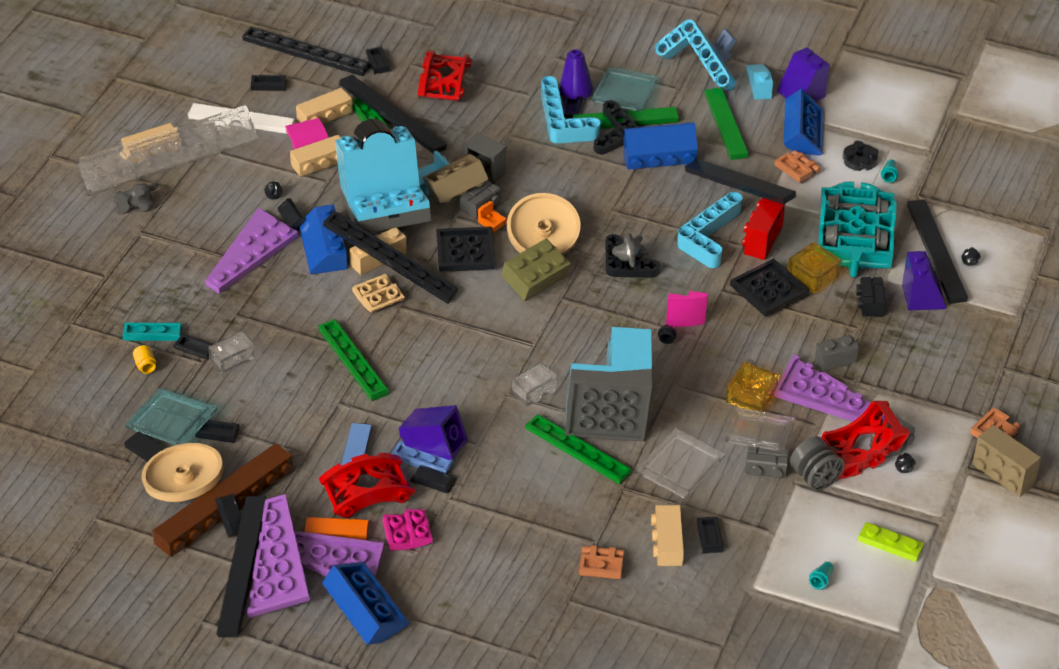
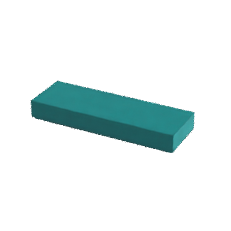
M125 322L122 337L123 341H177L182 335L183 327L182 323Z

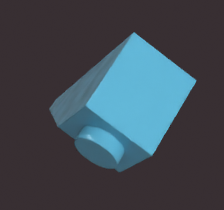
M763 64L746 65L754 99H771L773 81L770 71Z

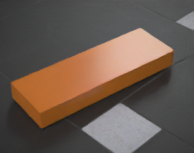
M307 517L304 532L367 540L368 520Z

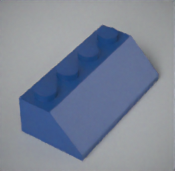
M800 89L785 99L783 142L785 147L792 151L796 150L806 155L820 156L823 154L824 109L803 89Z
M694 122L628 128L624 131L623 157L627 170L683 165L697 160L698 147Z
M334 205L315 207L299 226L310 274L347 269V255L343 238L323 226V222L333 211H336Z
M364 561L333 565L322 582L328 593L333 597L367 645L383 643L410 623Z

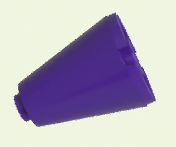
M573 49L567 53L559 85L561 96L573 100L579 96H582V99L587 98L593 93V85L584 53L578 49Z

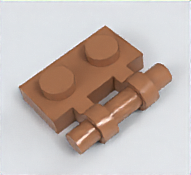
M796 150L792 151L791 154L786 153L775 160L776 167L799 183L811 177L813 171L817 174L821 171V167L817 165V162L809 160L804 153Z
M993 407L971 428L970 434L978 438L979 435L994 425L1013 438L1017 435L1021 426L1017 422L1013 425L1010 424V416Z
M591 545V547L582 546L579 575L621 579L624 550H618L616 547H609V549L598 548L597 545Z

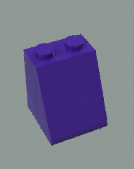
M808 47L795 52L778 86L777 92L784 98H788L798 90L803 89L815 102L825 98L829 64Z
M907 252L902 287L908 310L946 309L940 282L927 252Z
M457 405L415 409L399 427V434L404 446L447 460H452L468 441Z

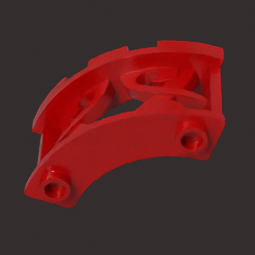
M428 50L422 64L424 73L420 74L417 96L460 102V99L464 97L465 89L462 87L464 77L468 68H471L472 58L467 54L464 57L438 55L436 51ZM444 66L454 69L453 73L443 79L440 72L436 70ZM445 86V89L449 94L450 88L454 87V96L443 95L442 87ZM439 89V94L427 93Z
M872 401L865 412L850 424L836 430L825 431L822 434L821 438L830 446L831 450H833V446L840 450L835 452L844 461V469L838 479L857 476L861 474V470L871 467V469L886 461L885 457L892 451L896 452L908 438L909 430L903 428L890 409L888 401ZM876 434L873 438L871 449L867 451L859 448L853 449L859 435Z
M378 453V456L363 454L352 457L351 462L342 466L339 463L318 478L326 489L334 508V514L346 519L359 510L376 503L398 502L403 504L415 493L414 487L409 485L400 465L403 462L401 457L390 453ZM369 474L372 477L381 479L372 488L355 485L359 481L360 475ZM345 493L344 501L341 503L339 499Z

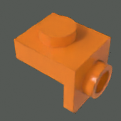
M492 201L487 202L478 209V223L484 227H491L492 232H496L507 224V218L493 210Z

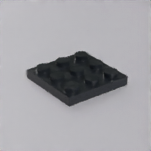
M491 227L436 229L439 272L495 269Z
M774 258L730 280V286L765 317L808 296L810 289Z

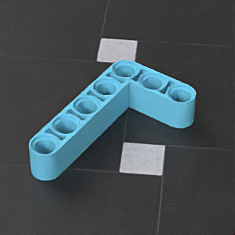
M693 20L684 21L656 43L655 52L665 59L674 57L691 44L719 87L726 91H730L735 87V78L701 26Z
M552 76L542 78L541 98L550 141L553 143L594 141L597 137H600L601 122L599 119L593 117L564 118L556 78Z
M738 192L728 193L680 227L677 239L678 248L709 268L719 267L721 265L723 249L708 237L741 213L742 195Z

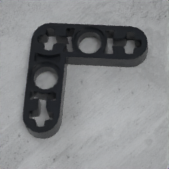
M607 100L603 103L602 113L616 129L594 140L593 150L600 155L624 145L625 129L638 128L620 105L613 100ZM623 118L625 121L617 122L616 119ZM617 136L620 140L614 141L611 138Z
M610 234L606 237L605 265L607 275L611 277L653 278L659 275L660 264L656 260L635 259V267L637 269L631 270L629 269L631 267L629 262L621 261L618 257H611L612 249L622 244V238L617 234Z

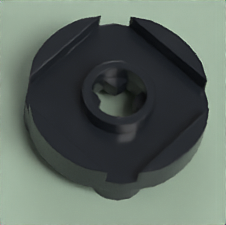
M854 141L853 144L848 145L843 150L844 164L855 171H860L861 168H866V171L871 170L877 165L878 149L864 144L862 141Z

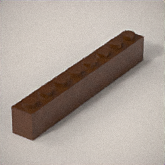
M277 443L273 444L211 490L152 530L154 544L170 557L182 551L184 547L197 540L202 534L222 521L215 501L216 498L234 493L238 507H243L246 496H258L267 487L291 472L293 469L292 455Z

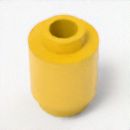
M146 345L137 347L133 351V357L138 370L144 374L152 373L156 368V360L151 348Z

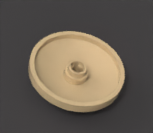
M536 193L522 198L512 207L507 219L509 240L520 253L547 238L564 256L573 249L580 235V218L576 209L566 199L555 194Z
M201 443L175 445L160 451L146 463L142 471L143 485L146 492L158 500L168 502L190 500L205 494L220 481L224 472L223 461L219 452L211 446Z

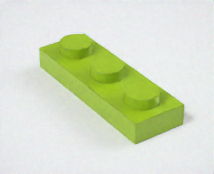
M865 522L858 536L859 542L917 562L924 547L923 542Z

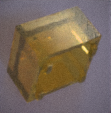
M812 242L788 259L787 270L815 294L840 276L841 259L815 242Z
M743 362L727 385L726 402L761 416L774 397V391L779 382V374Z

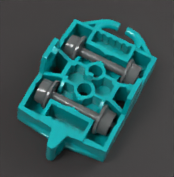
M852 181L842 182L830 188L822 187L819 206L817 262L848 267L851 277H857L860 268H891L896 219L894 193H886L876 186L861 182L860 188H854V182Z

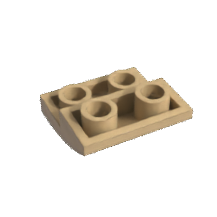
M386 274L355 285L352 289L361 304L370 312L392 305L405 298L396 283L392 284Z

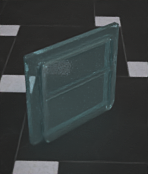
M608 67L591 101L603 104L607 100H613L621 108L641 112L658 77Z
M159 388L127 421L125 427L175 445L188 443L217 411V407Z

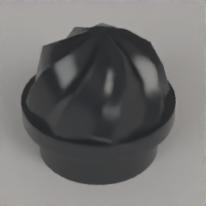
M276 181L268 182V185L264 188V193L267 198L275 200L280 198L282 187Z
M973 247L964 250L961 256L963 263L967 266L977 265L979 259H981L980 253Z
M666 324L658 330L660 342L671 344L676 339L677 332L672 325Z
M908 453L899 455L895 461V467L900 473H909L914 470L916 461Z

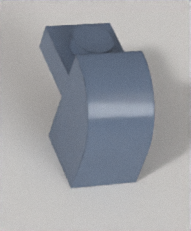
M724 29L716 42L711 41L724 63L732 57L730 50L737 39L729 30Z

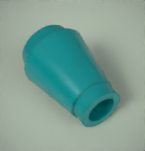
M888 160L881 171L882 179L887 183H891L899 175L897 164L894 160Z
M825 561L810 573L809 584L814 589L821 590L828 586L834 570L833 564Z

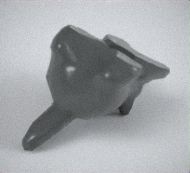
M155 182L148 186L141 183L124 192L118 190L113 195L114 203L119 206L116 209L117 213L123 214L133 207H139L140 211L149 210L153 205L151 192L158 187L159 183Z
M629 233L623 238L624 242L621 245L615 246L612 249V254L621 261L629 262L631 267H635V258L642 259L643 255H648L649 253L640 244L643 237L638 235L632 238V234Z

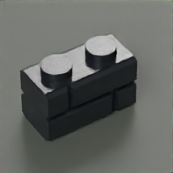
M882 277L860 278V284L856 285V296H860L857 299V308L861 309L862 316L871 317L874 315V317H883L886 300Z

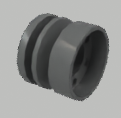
M819 436L810 437L803 441L790 457L792 469L799 476L803 477L804 481L816 491L823 490L833 484L844 469L843 459L835 451L831 450L830 446Z

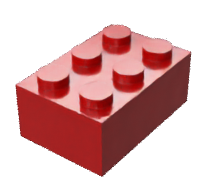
M765 198L758 201L756 211H752L750 222H746L744 227V233H746L742 243L744 255L761 260L766 259L783 228L786 204L783 205Z

